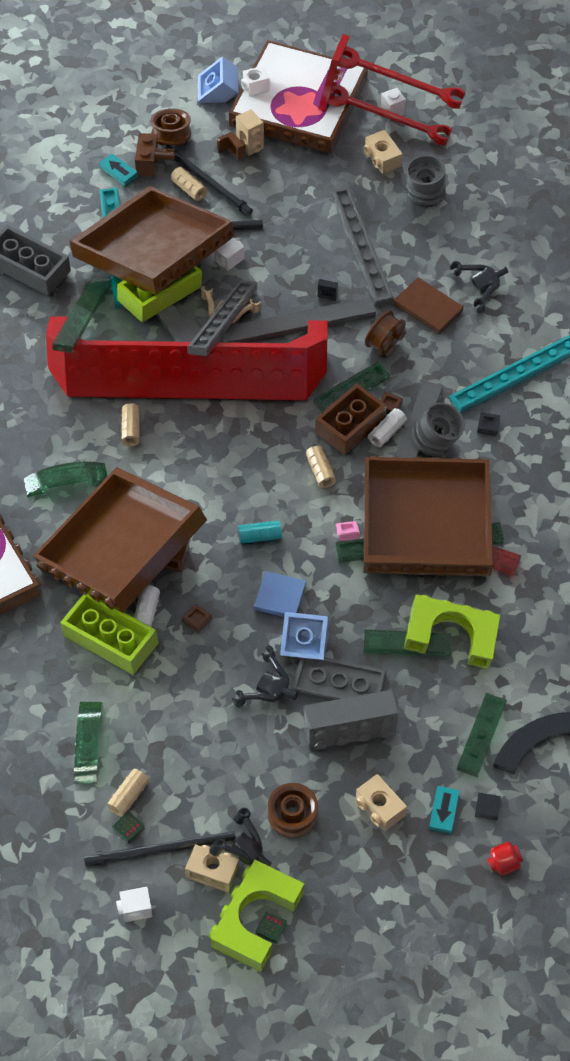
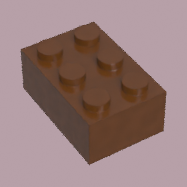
M356 383L315 418V433L346 455L386 417L387 405Z

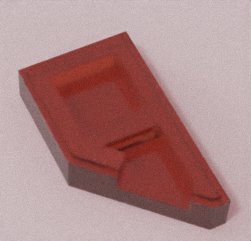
M492 546L493 568L514 576L521 560V555Z

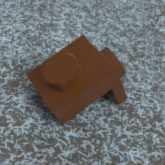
M233 131L217 138L218 152L222 153L229 149L239 161L244 158V142L241 139L239 140Z

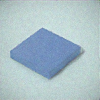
M265 571L254 604V610L281 617L285 616V612L297 613L305 590L306 580Z

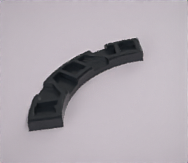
M570 712L547 715L529 722L518 729L500 749L493 767L514 774L521 760L534 746L556 738L558 735H570Z

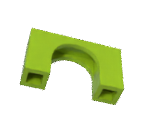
M416 595L412 604L404 649L425 654L432 627L441 622H454L462 626L470 637L471 644L467 664L489 669L493 660L500 615L489 610L483 611L468 605L462 606L447 600L433 599L427 595Z
M254 860L251 866L245 868L241 885L235 886L231 895L233 899L229 905L226 904L220 914L222 919L218 925L215 924L212 927L209 938L212 948L262 972L272 953V943L247 931L239 920L240 914L245 906L256 900H269L294 912L304 894L305 883Z

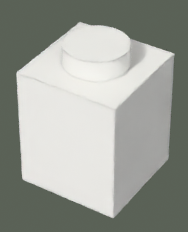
M398 88L381 93L380 108L401 116L405 115L406 99Z
M232 238L214 252L215 261L229 271L244 260L243 244Z

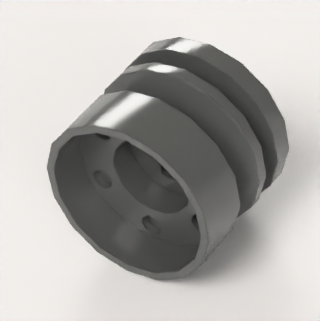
M420 155L413 158L406 168L408 197L414 203L423 206L438 203L444 198L446 193L445 164L441 159L432 155Z
M443 402L434 403L429 406L412 428L414 444L426 455L433 457L444 455L465 430L463 416L452 405Z

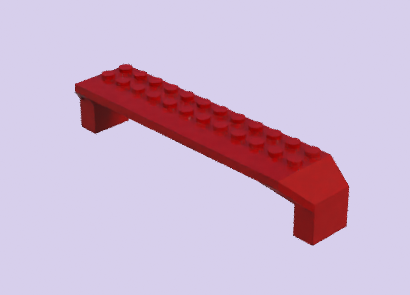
M50 316L46 331L48 369L67 397L307 400L327 374L328 321L308 320V334L289 343L217 342L207 356L187 353V347L191 342L83 340L71 333L70 317Z

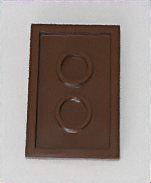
M419 277L394 299V305L438 334L464 308V306Z

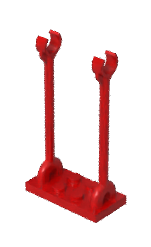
M342 34L330 63L318 109L325 112L328 104L337 107L347 103L423 131L435 143L442 146L447 145L448 138L437 134L442 132L450 136L452 129L447 125L428 126L350 97L345 87L337 83V81L341 80L344 71L341 68L352 69L360 66L438 95L443 102L453 109H460L462 102L452 99L451 96L463 99L465 92L460 88L441 89L360 59L359 53L347 46L350 36Z

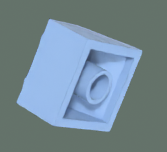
M223 56L198 75V102L226 103L239 93L238 67Z
M285 612L280 655L324 660L331 618L328 616Z

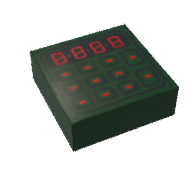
M128 811L112 826V829L129 844L145 829V826Z
M266 911L256 929V935L277 944L287 925V920Z

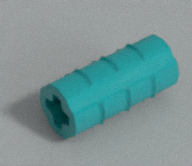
M280 520L238 525L240 544L282 539Z

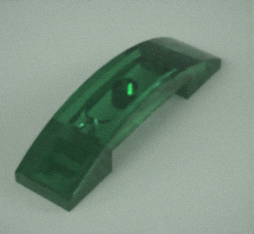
M71 462L51 466L24 478L27 497L47 494L48 488L87 481L88 486L100 484L106 479L107 472L105 463Z
M80 701L75 742L74 784H97L102 702Z

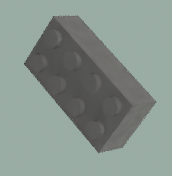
M6 225L0 231L1 272L47 296L70 273L71 268L68 255L9 225Z
M392 690L304 706V730L309 750H321L332 745L343 746L353 741L365 742L375 737L387 738L396 734L398 711Z

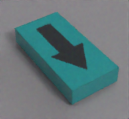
M113 153L99 162V168L124 186L138 177L136 170Z
M437 786L429 830L447 834L452 833L460 790Z

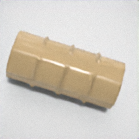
M178 167L172 172L171 180L178 187L182 188L184 192L188 193V196L196 201H200L206 196L207 188L196 177L192 176L190 172L182 167Z
M125 404L122 407L121 414L122 443L126 446H136L140 442V409L136 404Z
M318 445L310 447L306 451V456L319 487L326 489L336 483V478L323 448Z
M133 769L122 785L119 786L116 793L113 794V797L107 803V807L114 814L123 817L134 801L137 800L140 793L144 791L149 778L138 769Z

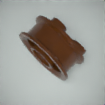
M168 108L152 115L150 120L153 127L151 134H157L158 145H183L191 137V128L189 127L191 118L187 112Z
M391 310L386 311L370 328L365 338V346L368 348L373 347L377 350L378 356H389L398 340L401 341L406 335L404 330L406 321L395 318Z
M287 783L277 787L271 793L268 799V820L271 827L278 834L290 838L300 837L310 832L315 826L318 817V801L312 790L299 783ZM293 807L297 808L298 811L292 813L289 812L287 809Z

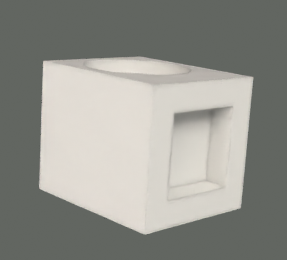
M264 66L243 71L241 85L250 97L269 92L270 78Z
M147 887L119 892L121 900L116 901L119 915H124L125 922L153 917Z

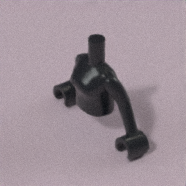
M453 261L450 265L451 270L455 269V276H459L462 271H480L471 276L476 290L479 293L485 291L481 298L474 300V307L481 305L477 308L478 313L485 311L486 299L493 291L500 287L499 277L509 273L506 266L495 271L487 265H461L459 261Z
M266 646V650L270 654L262 653L261 655L265 662L271 663L280 676L266 671L256 687V690L260 693L244 694L243 691L237 690L236 694L240 698H231L236 707L243 706L246 700L276 702L283 695L292 700L297 699L298 692L288 688L290 679L275 659V652L272 646Z
M245 807L241 808L234 816V821L239 825L245 824L252 838L242 832L232 846L226 845L223 839H217L209 849V853L215 857H218L223 851L236 855L239 861L244 862L246 865L252 864L254 860L269 867L272 864L262 855L261 839L249 819L251 813Z

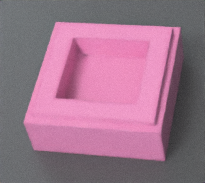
M357 521L336 524L339 541L360 539Z

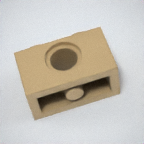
M252 109L236 116V136L244 142V151L248 156L264 149V123Z
M385 130L365 137L364 152L367 156H370L375 168H378L382 174L402 167L403 154Z
M378 774L356 789L357 805L361 810H366L371 815L372 822L377 827L380 826L384 831H387L406 816L407 806ZM383 802L385 805L377 806L374 803Z
M195 844L185 868L186 878L229 893L239 870V859H236L230 853H221L218 857H215L209 853V846L202 845L201 847ZM211 864H216L219 866L216 869L208 868V866Z

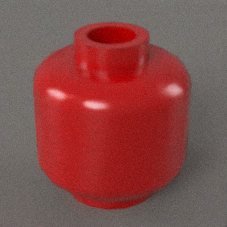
M505 842L493 847L490 850L491 858L487 859L492 871L497 870L501 876H506L519 870L521 862H524L517 845H512L511 842Z

